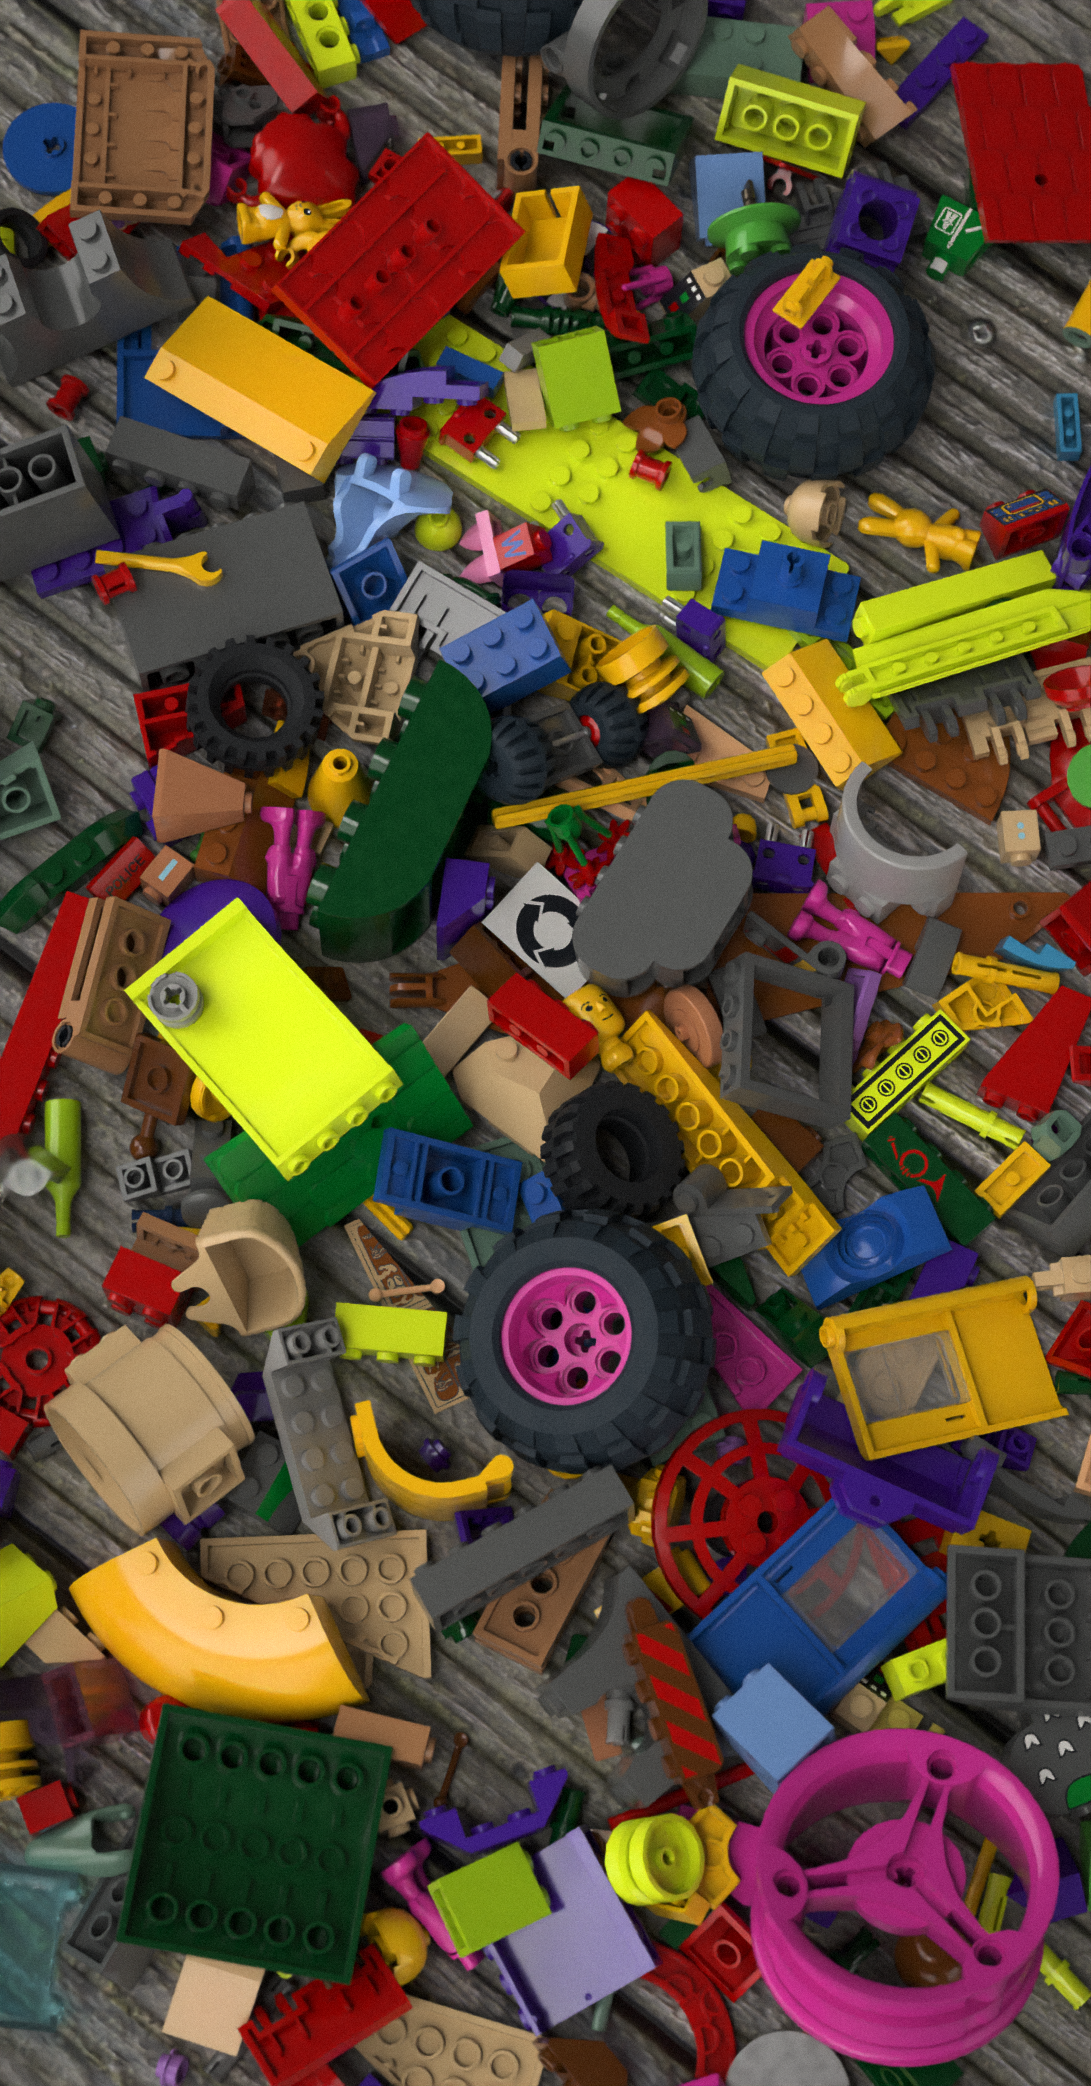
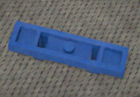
M337 0L338 9L336 10L339 17L344 16L350 33L347 37L350 44L355 43L361 60L359 65L390 55V47L382 28L360 0Z

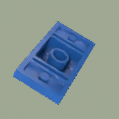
M765 540L761 542L759 555L725 548L711 611L717 615L847 643L861 577L827 570L830 560L829 554Z
M389 1127L384 1129L373 1202L395 1207L394 1215L457 1231L475 1227L507 1235L513 1229L522 1162Z

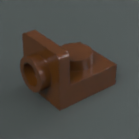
M236 43L228 54L221 56L217 66V72L220 74L219 86L224 83L231 84L233 80L249 86L270 85L241 45Z

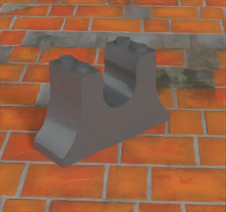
M99 209L68 224L77 254L63 265L47 270H31L22 266L19 259L6 253L1 255L0 361L7 382L14 388L196 304L179 253L171 239L146 240L128 235L118 229Z
M627 1566L614 1572L604 1581L602 1608L587 1640L564 1665L535 1689L541 1695L537 1698V1701L544 1711L551 1717L555 1714L558 1718L574 1715L597 1704L599 1699L609 1690L622 1691L635 1699L641 1707L645 1718L643 1739L631 1754L621 1758L607 1780L612 1786L609 1790L610 1794L622 1808L628 1806L630 1809L647 1808L675 1783L673 1778L668 1779L665 1775L661 1763V1757L665 1756L661 1743L653 1739L648 1726V1719L652 1718L647 1703H641L635 1689V1682L638 1681L634 1666H628L622 1652V1644L625 1643L623 1635L631 1633L626 1621L627 1615H624L625 1605L631 1599H636V1597H647V1600H650L652 1604L651 1607L655 1610L659 1623L665 1620L674 1624L676 1622L631 1566ZM677 1625L723 1758L743 1760L717 1731L712 1715L715 1713L714 1708L718 1702L725 1696H733V1694Z

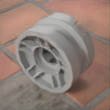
M177 971L171 974L164 973L157 977L150 985L151 990L149 995H147L148 1005L157 1019L165 1026L174 1029L186 1028L195 1023L201 1016L204 1008L203 994L193 979L185 973ZM180 995L179 1000L181 1003L179 1005L170 1003L172 996Z

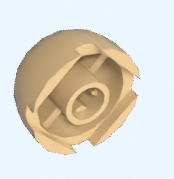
M809 479L803 481L794 490L793 494L786 498L784 514L787 515V522L792 534L800 541L823 549L833 544L827 541L831 532L838 536L846 508V497L840 496L839 488L845 489L840 480Z

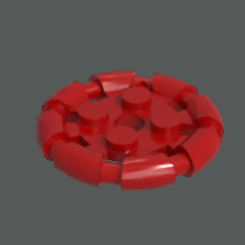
M43 1296L24 1297L11 1302V1306L0 1317V1349H3L0 1361V1380L4 1378L10 1388L0 1393V1406L33 1424V1428H44L51 1426L46 1417L44 1405L52 1400L54 1395L64 1387L68 1388L70 1386L64 1369L70 1366L75 1357L80 1354H86L98 1345L102 1337L98 1328L93 1329L87 1321L89 1316L76 1305L60 1298L53 1301L43 1299ZM41 1314L53 1315L51 1326L38 1324ZM18 1320L22 1326L9 1334L5 1327ZM75 1329L80 1338L71 1344L65 1334ZM36 1351H42L48 1355L47 1365L40 1370L29 1368L27 1363L29 1356ZM24 1397L37 1400L35 1409L23 1408Z

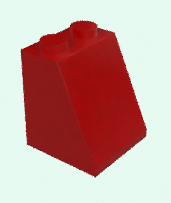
M1090 880L1039 921L1065 955L1077 962L1075 967L1083 977L1091 973Z

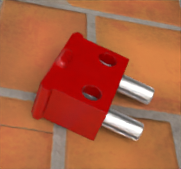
M483 398L477 402V405H460L440 429L439 444H446L470 463H473L478 457L495 469L501 460L485 448L497 432L513 444L518 442L521 434L517 431L512 432V428L505 423L506 412L488 399Z

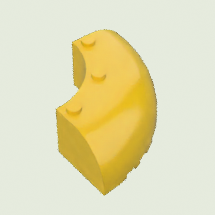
M160 1538L150 1540L109 1560L77 1579L69 1587V1591L83 1618L99 1641L116 1660L143 1683L162 1695H169L189 1706V1708L265 1723H293L336 1715L339 1713L340 1705L356 1708L370 1702L329 1607L322 1596L305 1594L292 1600L266 1605H251L239 1602L219 1593L206 1584L191 1568L176 1542Z

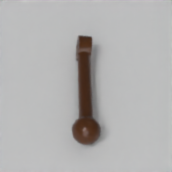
M460 1732L454 1736L453 1743L455 1748L440 1794L433 1800L435 1808L442 1805L448 1806L446 1797L462 1748L467 1746L469 1740L465 1733Z

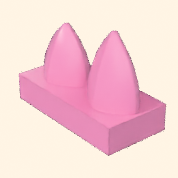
M485 510L475 514L477 523L465 532L459 542L460 546L465 549L483 551V554L470 562L459 577H464L480 584L494 581L498 586L502 587L503 577L506 572L500 570L492 539L503 533L502 525L495 515L489 510Z

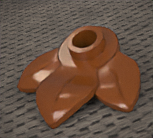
M667 397L658 401L655 406L644 405L635 409L623 420V425L639 432L636 440L637 452L643 449L646 451V454L654 453L660 450L664 444L671 449H676L687 437V428L684 424L687 412L685 406L678 399Z
M887 1019L881 1022H873L864 1033V1038L866 1039L863 1047L858 1052L856 1061L852 1065V1073L855 1074L862 1066L866 1069H873L878 1054L885 1052L891 1046L902 1041L903 1026L900 1023L892 1024Z

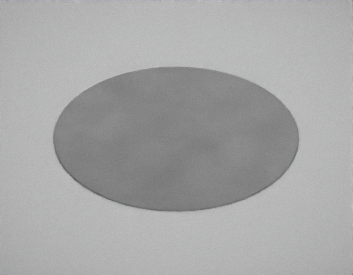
M777 2031L756 2038L740 2051L728 2071L725 2085L849 2086V2082L843 2065L827 2045L805 2033Z

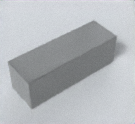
M537 328L506 344L499 361L515 373L535 363L531 342L550 338V336L540 328Z

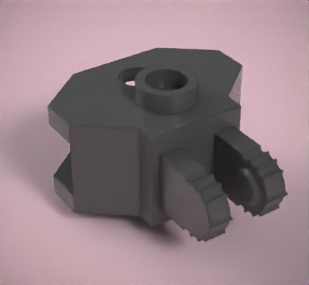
M224 83L219 86V95L214 93L213 115L220 118L221 127H223V143L232 148L251 147L252 140L257 134L255 129L263 130L268 122L274 120L280 114L276 111L279 95L270 85L246 86L242 84L236 88L233 85Z

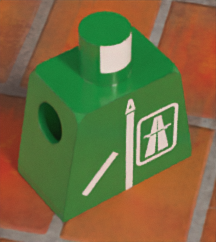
M942 195L922 251V256L931 261L926 268V273L930 278L942 281L948 271L958 276H964L993 244L984 242L979 212Z

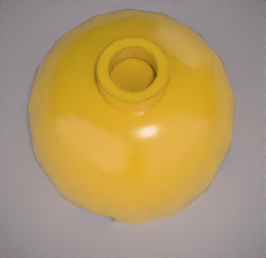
M388 1907L363 1915L360 1937L367 1935L369 1945L374 1944L400 1986L413 1980L424 1968L427 1959V1946L430 1945L428 1930L404 1909Z

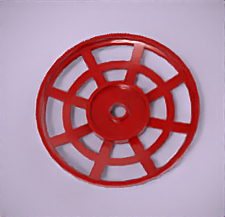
M742 1409L717 1416L703 1423L687 1435L672 1452L661 1471L654 1491L651 1510V1537L655 1556L664 1579L676 1597L694 1615L702 1620L713 1611L711 1607L725 1591L731 1594L740 1586L734 1580L746 1565L756 1568L760 1567L822 1508L808 1509L804 1498L799 1493L800 1488L809 1475L819 1487L825 1504L832 1498L829 1491L830 1485L824 1475L796 1463L797 1465L787 1481L769 1476L765 1454L781 1456V1453L777 1452L779 1444L763 1443L757 1420H772L786 1423L787 1412L771 1409ZM742 1422L747 1445L739 1446L727 1452L716 1460L712 1466H709L692 1453L699 1444L715 1432L732 1424ZM750 1456L753 1478L747 1479L736 1486L721 1475L725 1469L736 1461ZM682 1466H684L701 1478L692 1500L690 1524L668 1527L667 1513L670 1494L676 1477ZM713 1487L726 1498L722 1506L720 1521L703 1523L705 1503L709 1491ZM764 1511L771 1515L773 1521L772 1527L767 1533H763L757 1524L759 1515ZM859 1523L855 1525L852 1551L841 1578L827 1565L832 1557L834 1545L810 1568V1571L786 1591L788 1598H791L803 1592L818 1578L832 1591L823 1602L810 1612L804 1614L810 1622H813L830 1609L851 1580L862 1550L864 1525ZM723 1537L725 1545L733 1555L723 1570L717 1566L711 1557L705 1538ZM692 1540L699 1562L707 1574L714 1580L699 1598L690 1590L680 1575L672 1556L670 1542Z

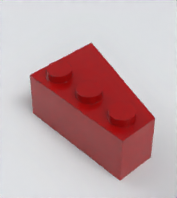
M189 683L133 694L149 770L158 765L159 749H168L182 756L196 750L193 744L194 734L193 732H188L186 726L187 713H185ZM240 684L232 687L224 695L221 703L222 716L227 725L232 729L247 721Z

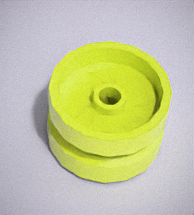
M673 1813L624 1821L612 1831L606 1845L605 1865L608 1879L615 1893L626 1903L635 1906L687 1899L698 1889L704 1875L705 1856L702 1841L693 1825L684 1817Z

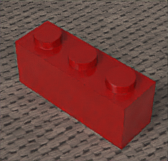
M516 972L487 1000L488 1017L491 1022L569 1080L599 1053L598 1031L594 1025L588 1020H580L573 1015L561 1000L550 998L532 979L526 980Z

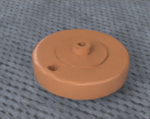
M684 984L670 990L664 1000V1017L667 1028L706 1069L720 1064L722 1061L720 1039L723 1029L717 1013L709 1000L700 990L689 984Z

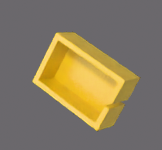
M580 186L551 189L550 195L561 217L557 216L545 190L516 193L511 217L526 232L502 256L499 270L512 298L577 292L593 212Z

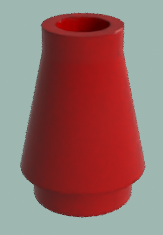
M404 417L396 427L400 465L409 470H415L420 467L421 458L430 435L427 422L420 417Z

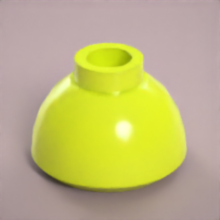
M452 508L450 514L433 513L418 515L414 526L415 536L419 543L432 551H445L455 546L460 540L463 530L461 519Z

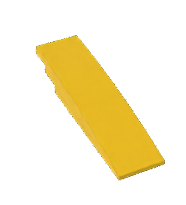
M646 1010L620 1038L622 1043L628 1044L631 1047L634 1058L614 1074L623 1085L631 1083L639 1086V1092L641 1093L648 1091L656 1097L655 1102L659 1106L663 1104L669 1110L668 1117L672 1123L676 1121L680 1130L677 1135L679 1140H683L685 1150L681 1154V1159L685 1160V1166L690 1173L699 1165L709 1164L716 1167L723 1174L728 1189L792 1187L793 1193L779 1206V1212L761 1214L772 1243L758 1250L767 1249L788 1277L797 1275L842 1228L738 1103L720 1098V1083L651 1010Z

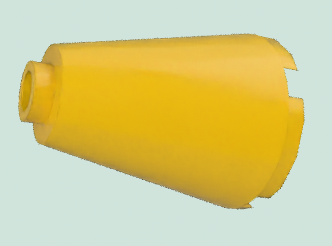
M334 749L324 757L309 782L307 791L309 806L312 811L326 813V821L333 823L334 827L339 828L348 806L354 799L366 805L369 804V797L375 780L368 778V769L351 751Z

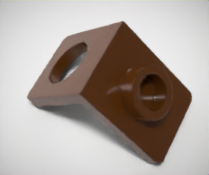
M305 967L302 969L332 1002H347L352 998L342 967Z

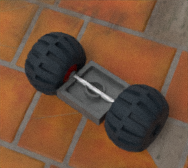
M606 681L588 684L579 690L571 698L570 702L562 703L530 716L508 715L494 718L491 720L492 740L487 771H482L483 777L482 780H478L477 786L487 797L506 805H521L535 800L549 786L597 767L609 769L624 766L641 752L647 740L649 725L646 723L648 721L647 712L640 714L637 712L636 708L639 707L638 705L641 700L638 697L628 698L626 696L628 688L624 685L614 686Z

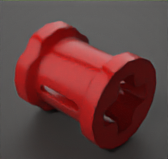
M64 374L60 380L62 385L54 398L48 399L46 405L56 416L72 421L75 417V408L82 397H87L90 390L78 378Z
M640 449L631 465L629 478L635 479L638 477L654 484L655 489L661 491L668 479L673 463L668 460L665 463L646 455V451Z
M125 562L119 563L117 569L106 574L91 576L94 588L104 605L109 604L110 599L127 591L131 593L137 591L135 581Z

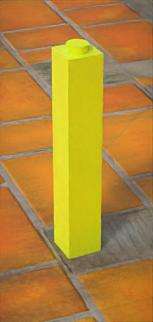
M1039 550L860 602L852 620L855 635L861 638L863 644L868 645L983 609L987 604L999 598H1018L1044 589H1052L1056 582V575L1050 571L1052 566L1043 550Z

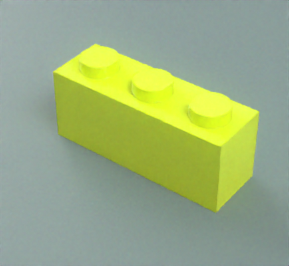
M336 1302L335 1317H337L346 1353L340 1355V1358L361 1360L362 1355L377 1356L376 1361L390 1364L398 1363L399 1358L414 1359V1365L423 1367H434L436 1362H444L448 1325L447 1312Z

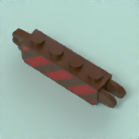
M643 1596L640 1598L636 1597V1599H631L625 1605L624 1615H627L626 1621L631 1633L623 1635L625 1643L622 1644V1652L628 1666H634L638 1681L635 1682V1689L642 1704L647 1703L652 1718L648 1719V1726L653 1739L661 1743L665 1755L661 1757L665 1775L668 1779L673 1778L675 1785H682L694 1810L704 1809L720 1802L714 1772L720 1771L724 1758L677 1625L668 1620L659 1623L655 1610L651 1607L650 1600H647V1597L643 1598Z

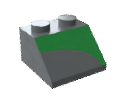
M259 1431L241 1462L245 1480L224 1495L223 1499L229 1506L283 1535H293L302 1518L281 1442Z

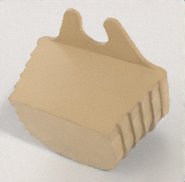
M256 1199L210 1209L209 1214H207L204 1220V1225H202L199 1235L196 1237V1246L199 1251L197 1261L177 1276L171 1284L172 1289L176 1292H183L191 1287H199L207 1291L210 1296L209 1302L205 1305L188 1307L186 1317L195 1321L230 1325L242 1337L275 1330L292 1324L302 1314L307 1294L304 1270L296 1237L286 1218L271 1204Z

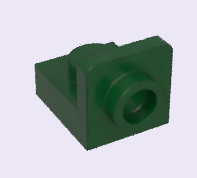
M37 696L36 700H23L6 739L22 747L33 741L38 754L42 753L55 721H61L64 714L55 710L56 704L46 698Z

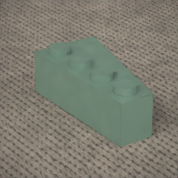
M33 741L0 761V840L61 819Z

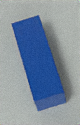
M448 346L444 348L436 363V366H455V380L488 381L487 397L491 399L495 398L503 383L502 371Z

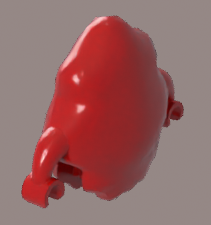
M335 95L329 96L328 102L334 108L333 110L327 109L324 104H320L319 107L321 118L327 121L334 120L335 126L315 123L307 114H289L286 112L280 113L274 120L268 122L263 130L254 136L252 146L250 147L251 159L248 170L258 181V195L252 196L247 194V183L245 180L236 178L235 185L241 192L236 193L227 186L226 198L232 203H245L248 207H257L261 204L259 200L260 194L268 192L286 210L297 201H308L319 206L341 199L351 200L353 207L356 204V188L360 181L359 169L347 158V143L351 137V125L347 115L340 108L339 98Z

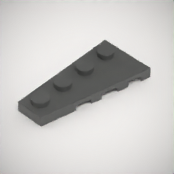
M761 1214L688 1216L708 1268L772 1243ZM670 1219L644 1221V1223L654 1226Z

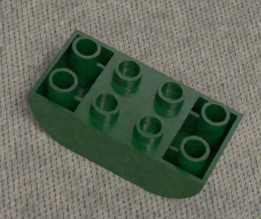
M440 659L429 681L413 676L405 689L398 708V716L405 718L399 735V743L384 737L380 741L368 769V778L375 780L370 793L369 804L366 805L354 799L342 818L337 833V840L344 842V846L341 851L338 868L323 862L310 884L306 903L314 907L309 919V925L319 929L322 956L350 963L375 962L397 955L417 942L430 928L439 909L446 858L463 859L473 834L487 808L489 797L480 790L477 783L478 780H482V771H487L492 740L489 712L475 685L458 669Z

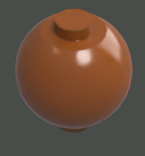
M948 1921L947 1923L970 1946L968 1940ZM925 1934L899 1936L894 1950V1963L900 1979L907 1987H935L960 1980L962 1966Z

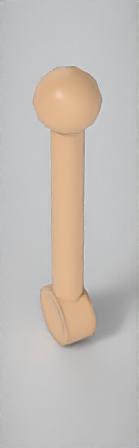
M434 1279L431 1284L389 1290L373 1288L369 1291L368 1296L371 1301L378 1302L384 1297L429 1291L439 1295L444 1292L445 1283L441 1279Z

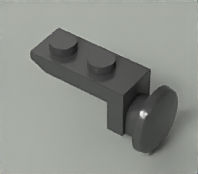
M196 1120L190 1171L191 1193L181 1203L182 1218L190 1228L201 1229L210 1209L233 1203L203 1160V1158L232 1139V1120L214 1123L207 1120Z

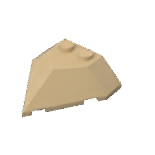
M382 610L373 614L372 619L352 626V624L305 643L300 646L301 649L293 653L297 659H301L303 656L309 659V671L311 674L318 672L320 677L319 689L324 691L323 713L354 742L379 745L384 737L394 740L400 732L405 718L398 716V708L408 683L415 676L418 665V614Z
M507 1036L484 1042L452 1069V1073L463 1105L471 1111L473 1109L488 1119V1123L531 1156L535 1155L541 1159L540 1146L546 1143L542 1140V1133L544 1127L548 1125V1118L562 1103L593 1085L594 1080L597 1079L601 1064L597 1054L569 1080L513 1037Z

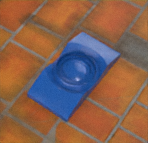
M923 1185L882 1196L865 1210L850 1217L835 1220L842 1230L801 1272L815 1307L819 1311L953 1249L928 1191Z

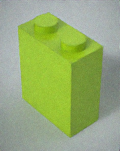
M593 326L531 342L547 419L551 426L555 429L559 428L560 431H569L580 427L579 422L591 419L593 423L604 422L612 419V414L621 412L605 331L602 328Z
M518 1841L427 1886L460 1959L552 1914L549 1908V1895L546 1889L538 1884L532 1872V1859L529 1853L521 1848Z

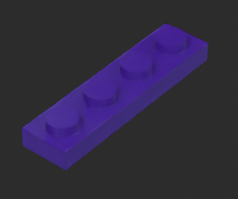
M964 16L898 86L899 90L895 93L905 104L911 101L918 109L900 122L899 126L907 130L952 82L950 66L953 63L970 62L987 44L989 34Z

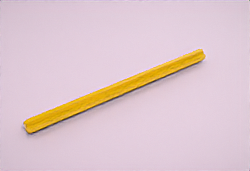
M793 744L776 746L535 799L526 804L494 808L492 810V822L496 829H504L547 819L551 810L561 804L570 805L572 808L580 805L583 811L653 796L663 785L675 780L685 779L707 784L793 765L797 762L798 755Z

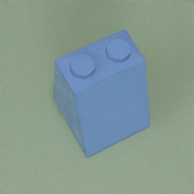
M763 152L697 155L689 162L696 241H705V247H715L707 238V229L721 215L743 206L741 191L744 190V185L748 180L753 181L756 202L765 203Z
M767 1663L761 1670L756 1668L751 1671L743 1680V1687L733 1696L727 1695L722 1698L714 1708L715 1713L712 1715L717 1731L774 1795L781 1783L794 1768L819 1749L835 1742L836 1736L834 1727Z

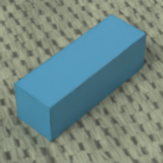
M1058 393L1053 402L1057 461H1079L1082 445L1078 393Z

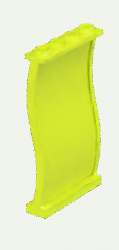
M238 897L124 990L137 1008L232 1115L287 1181L294 1176L302 1174L309 1167L311 1161L323 1151L332 1149L342 1135L352 1127L362 1124L372 1110L381 1103L392 1099L397 1090L403 1085L394 1069L385 1062L355 1026L289 957ZM175 971L185 973L193 979L203 994L204 1008L202 1014L195 1023L186 1028L174 1029L165 1026L157 1019L148 1005L147 995H149L151 990L150 985L157 977L164 973L171 974L175 973ZM180 995L172 996L170 1003L179 1005L181 1003L179 1000Z

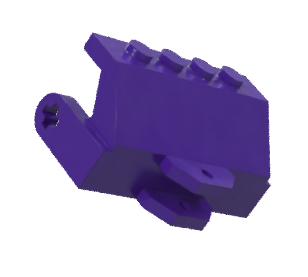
M814 1368L808 1372L803 1383L797 1389L786 1418L785 1430L777 1452L787 1459L833 1479L829 1491L839 1515L873 1530L893 1523L909 1514L951 1533L956 1532L963 1535L974 1530L998 1464V1452L985 1446L978 1451L972 1462L963 1489L962 1485L971 1460L959 1457L937 1446L867 1461L862 1457L858 1449L845 1405L822 1394L827 1382V1374ZM863 1413L865 1423L872 1424L881 1422L880 1420Z

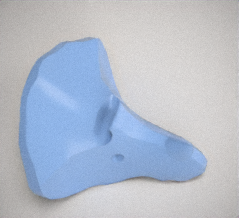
M368 453L361 454L357 463L341 466L336 471L334 479L335 498L333 501V513L336 522V535L327 548L329 554L325 558L328 570L387 537L392 539L402 535L399 531L418 515L433 513L450 514L453 491L446 483L414 470L388 464L376 466V457Z

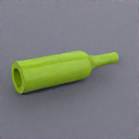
M615 605L606 614L609 619L616 624L618 623L620 627L631 635L649 626L638 622ZM655 624L669 644L668 648L659 658L663 659L670 655H677L680 662L675 668L685 666L690 675L683 685L706 700L720 684L725 671L668 630Z
M52 1099L44 1103L45 1185L55 1201L56 1237L69 1238L71 1237V1203L82 1184L81 1102L74 1099Z

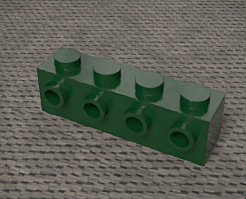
M681 311L666 313L663 315V319L650 322L646 320L650 336L648 344L616 338L608 329L604 330L614 379L617 380L692 359L697 324L686 312L683 313Z

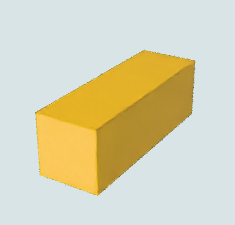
M481 134L434 137L460 165L482 164Z
M694 1892L687 1899L646 1905V1908L657 1916L700 1926L711 1904Z

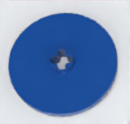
M62 103L37 105L21 113L10 124L3 140V157L8 172L22 187L37 194L51 196L60 195L71 188L76 107ZM55 145H59L60 151L53 150L52 153H48L47 147L54 148Z

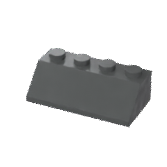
M120 416L105 451L109 467L120 475L130 476L133 474L144 478L147 483L153 486L163 487V485L175 488L178 492L182 489H189L194 497L199 496L208 499L211 504L222 509L231 507L239 510L252 496L256 488L251 459Z
M1091 1111L1080 1122L1082 1125L1081 1135L1073 1146L1060 1157L1048 1162L1051 1165L1050 1170L1005 1213L1009 1219L1045 1249L1062 1257L1074 1256L1091 1237Z
M139 1813L116 1851L132 1850ZM127 1872L117 1876L100 1877L59 1948L99 1974L132 1992L139 1979L143 1976L156 1950L115 1942Z

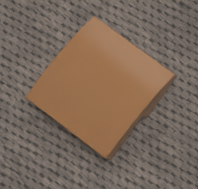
M142 1212L136 1224L137 1239L131 1249L132 1251L181 1272L197 1261L199 1251L196 1246V1237L198 1235ZM193 1287L194 1291L198 1293L200 1288Z

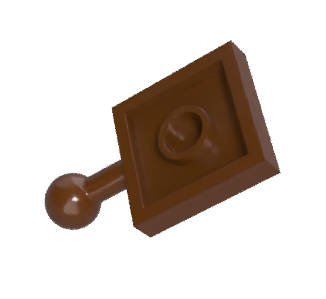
M146 1032L136 1034L120 1101L145 1112L140 1134L131 1140L129 1146L130 1154L135 1160L148 1156L156 1157L159 1146L154 1135L158 1119L174 1126L185 1124L191 1089L196 1078V1074L167 1041Z

